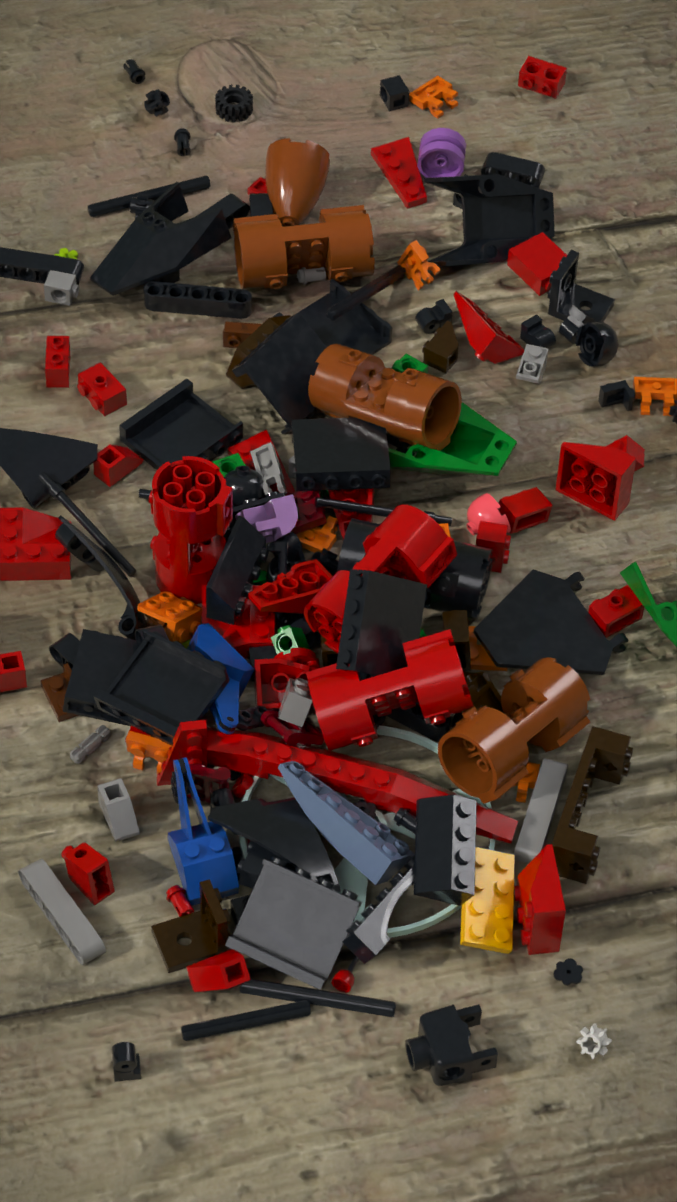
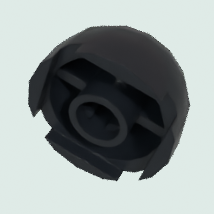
M599 321L581 325L576 336V346H580L581 353H578L580 359L589 367L604 365L611 361L618 350V337L615 330L610 325Z
M238 466L224 476L226 485L233 487L234 507L243 504L248 499L256 498L259 500L266 498L262 487V476L257 471L250 469V467Z

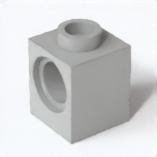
M50 270L44 284L45 301L70 306L73 298H77L79 293L76 275Z

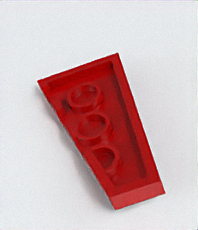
M409 137L371 148V156L407 209L427 203V195Z
M267 429L228 448V455L239 453L245 465L256 471L250 451L270 442L273 444ZM276 451L286 490L289 493L296 492ZM277 483L270 485L272 492L279 491Z
M206 720L180 722L173 738V746L168 749L167 760L163 761L162 771L156 777L157 786L171 785L172 772H175L173 760L186 757L189 764H201L207 767Z

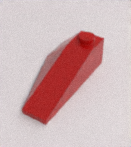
M281 658L255 659L254 688L256 707L263 706L267 709L280 708L289 679L296 680V678H302L308 681L306 672L319 668Z

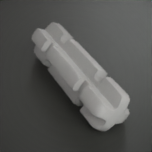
M105 725L98 727L95 730L96 733L90 734L79 744L80 747H75L70 752L71 760L76 764L81 763L85 759V755L89 756L102 744L101 741L105 742L111 736L109 728Z

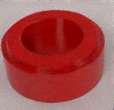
M249 774L240 776L231 789L232 794L238 799L241 798L253 784V778Z

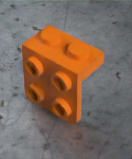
M161 592L139 603L137 607L138 611L167 623L166 634L171 642L183 643L191 639L198 625H201L203 609L195 606L191 601L175 597L170 592Z

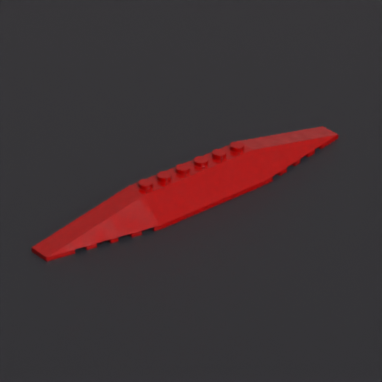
M133 726L129 729L132 732L151 736ZM207 727V764L226 767L230 770L269 779L270 774L283 777L278 769L280 763L295 761L336 792L363 798L366 803H373L376 805V808L397 813L400 808H408L414 816H416V803L418 799L447 795L461 796L399 768L314 746H304L300 743L289 746L283 738L261 732L235 730L233 734H225L218 728ZM476 802V835L512 844L518 821Z

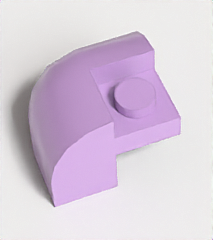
M292 494L271 499L261 506L241 510L235 517L236 520L238 516L244 517L266 538V543L288 534L296 525L298 513Z

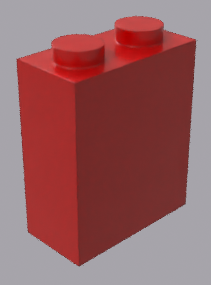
M542 232L509 249L507 265L541 296L549 292L551 288V283H549L550 276L554 270H558L561 259L566 257L567 254Z

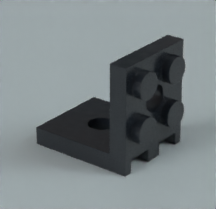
M571 250L566 257L561 259L558 270H554L550 276L549 283H551V288L547 296L550 299L548 315L564 321L570 315L568 311L572 305H575L580 309L581 307L590 308V310L583 311L596 321L604 322L614 306L615 299L575 284L579 252Z

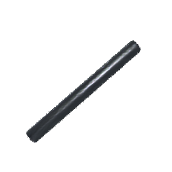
M205 175L181 181L179 184L182 193L187 194L209 188L210 179ZM173 184L89 204L87 206L90 217H95L130 208L132 197L137 198L139 193L149 194V199L155 202Z
M401 265L395 266L327 309L326 317L330 318L331 321L341 317L402 278L404 272H406L405 267L402 268Z
M256 979L240 984V992L243 994L293 1002L308 1000L312 1005L394 1017L396 1011V1003L394 1001Z

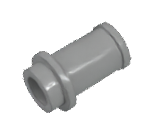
M302 267L297 271L298 282L307 284V282L325 281V268L306 269Z

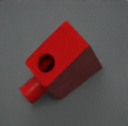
M81 843L75 848L72 845L64 848L61 856L65 860L70 880L94 906L115 892L107 858L87 843Z

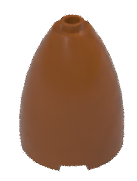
M285 138L273 142L268 147L265 165L266 188L272 203L273 213L277 214L283 227L300 225L311 213L324 189L330 167L329 153L324 147L309 140H306L305 143L291 142L290 138Z

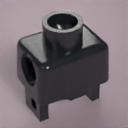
M453 1004L422 1014L419 1020L418 1037L405 1040L406 1054L411 1069L417 1071L429 1068L435 1085L444 1086L472 1080L473 1073L496 1068L498 1058L496 1047L472 1053L469 1045V1038L471 1036L469 1027L480 1025L482 1010L480 1005L456 1010Z

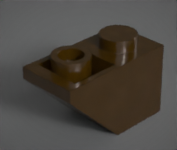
M447 321L442 327H439L434 337L430 341H426L422 349V353H424L423 363L445 374L458 360L459 344L451 322Z

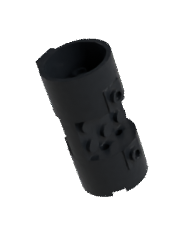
M355 518L351 519L343 540L337 572L340 570L350 571L357 562L364 558L366 553L363 542L380 524ZM454 541L458 555L430 587L426 588L424 608L442 612L467 610L468 618L478 619L482 609L480 604L483 602L489 584L493 560L490 559V555L493 554V549Z

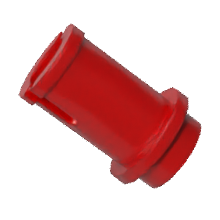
M175 885L167 890V901L173 904L179 917L195 912L185 896V889L181 888L180 885Z

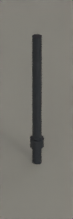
M46 472L41 473L38 479L49 489L48 493L55 500L58 499L129 577L134 575L136 569L65 494V489L59 483H55Z
M316 497L314 503L316 507L387 517L394 510L393 508ZM424 511L438 524L448 523V526H451L452 517L435 515L434 512Z

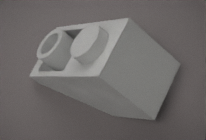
M526 344L516 379L537 384L541 383L547 365L548 348Z
M296 678V680L289 679L279 709V719L300 727L303 726L313 702L308 681L302 678Z
M122 778L98 785L99 805L115 842L139 835L140 832L131 799Z

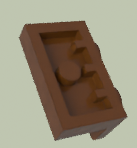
M225 322L223 347L237 348L262 324Z
M68 663L63 664V673L41 680V687L58 722L79 716L63 712L65 694L72 672Z

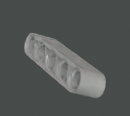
M546 758L543 759L516 844L515 860L530 863L545 847L566 778L568 764Z
M42 858L18 870L24 887L81 965L106 953L105 945L98 933Z

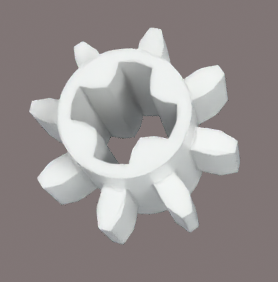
M596 1023L591 1026L590 1031L584 1027L580 1031L584 1037H580L576 1041V1043L581 1044V1054H590L592 1059L598 1055V1052L604 1056L608 1051L605 1046L612 1042V1039L607 1038V1028L603 1030L597 1028Z

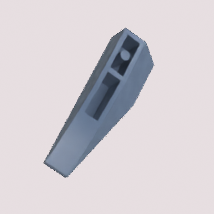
M289 761L280 763L278 766L290 791L319 832L344 858L375 885L388 882L415 855L409 849V845L406 842L397 839L390 833L391 830L385 824L377 822L310 774L300 763Z

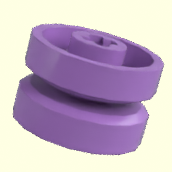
M436 128L426 132L420 141L418 157L420 173L426 178L460 176L464 170L466 142L463 136L449 128Z

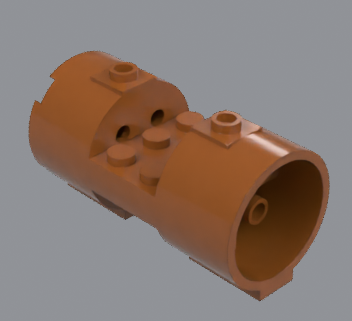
M364 205L320 209L319 223L282 227L277 214L234 218L235 260L241 289L261 287L279 289L287 286L288 274H296L302 267L306 269L324 267L327 279H334L337 282H345L355 277L373 276L375 258L371 257L373 256L374 245L369 214L366 213Z
M340 344L328 346L317 358L316 362L319 365L315 375H310L308 392L311 404L319 410L325 411V415L334 418L355 417L386 428L389 434L399 437V441L411 445L419 444L441 451L450 443V436L459 420L462 404L461 391L456 383L416 369L407 368L404 372L400 373L392 368H385L383 361L379 357Z
M542 658L527 670L519 669L509 676L511 680L503 686L504 689L501 695L504 713L486 705L478 709L473 706L462 713L464 718L443 735L438 744L440 763L447 776L459 789L470 796L480 798L483 804L498 799L529 773L525 767L529 759L527 741L542 747L545 752H549L561 747L590 723L587 717L589 710H587V702L590 700L589 692L581 677L569 665L564 667L557 663L555 658Z

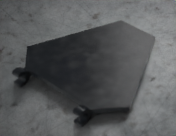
M534 569L473 631L496 667L528 669L538 660L550 657L555 658L556 662L564 667L569 665L577 673L604 675L612 651L617 653L626 650L623 643L629 640L624 633L617 634L611 640H607L573 592L582 589V585L579 582L584 581L585 578L580 572H575L564 580Z

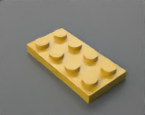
M479 847L475 848V895L461 906L460 945L509 954L512 951L515 855Z

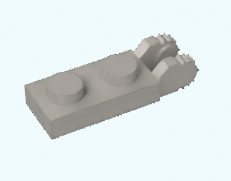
M270 442L250 451L255 469L262 476V487L265 495L272 492L270 485L277 483L279 492L287 493L283 482V473L273 444Z

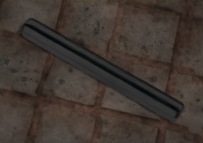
M308 1000L187 1024L181 1026V1035L184 1041L300 1018L309 1016L311 1014V1007Z

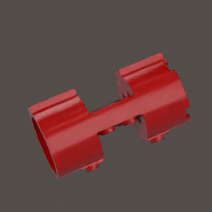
M183 456L182 460L164 463L153 477L152 491L150 492L148 502L151 503V514H153L154 524L159 533L152 538L150 549L153 550L155 579L161 592H170L179 599L183 596L195 604L202 603V585L208 584L226 545V540L223 536L233 519V487L226 485V479L221 474L220 468L213 462L201 457Z
M402 504L395 507L385 520L366 537L363 542L366 555L360 562L354 565L353 569L369 570L427 584V588H429L458 554L454 539L448 537L442 527L432 517L416 507ZM346 570L336 572L326 584L322 585L319 592L304 608V616L313 632L318 630L322 637L326 639L324 644L337 653L339 651L350 571Z
M445 630L402 643L408 667L362 680L360 673L357 671L336 669L337 663L306 672L314 709L328 750L332 751L352 744L354 746L359 745V747L373 744V740L378 739L373 715L377 714L378 717L391 714L393 709L399 707L405 710L416 706V702H419L426 724L431 723L432 725L444 723L450 715L473 707L451 630Z

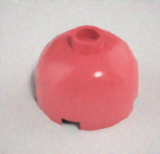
M486 493L477 497L467 510L469 523L466 526L473 536L477 535L480 521L508 525L507 533L511 531L506 514L501 515L498 510L501 506L490 494Z

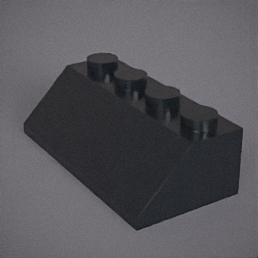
M238 516L206 586V617L232 625L235 624L238 616L241 617L243 615L244 601L248 598V593L253 590V581H257L260 576L261 563L266 562L269 554V549H266V538L242 516Z
M457 795L417 800L414 895L458 906L475 895L476 800Z

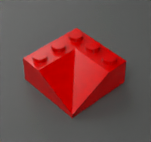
M563 442L561 444L555 490L615 521L630 501L636 457L615 447Z
M23 507L0 508V581L71 580V553L55 537L57 529L63 522L57 517Z
M202 585V624L209 623L243 658L249 657V647L274 646L271 637L274 636L275 612L260 611L250 599L246 598L243 615L237 617L234 625L207 618V585ZM253 585V590L261 585Z
M547 844L518 874L517 884L514 886V901H518L519 904L517 920L518 923L523 924L524 929L521 930L522 945H527L528 955L560 951L566 908L552 844Z

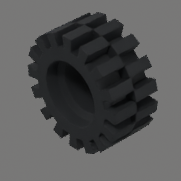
M229 85V88L224 86L222 90L219 89L218 94L216 93L215 111L217 116L219 115L221 119L225 117L227 122L231 119L232 123H236L237 119L239 122H242L243 118L245 120L248 119V115L251 116L253 111V95L249 89L246 90L244 86L240 88V85H236V87Z

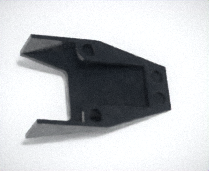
M499 174L424 178V183L459 194L462 198L463 244L428 262H433L437 266L503 262L508 259L509 249L542 232L549 238L555 237L552 192Z
M175 182L133 221L91 275V281L114 296L180 270L232 238L222 209L217 208L181 223H173L172 221L189 212L180 184Z

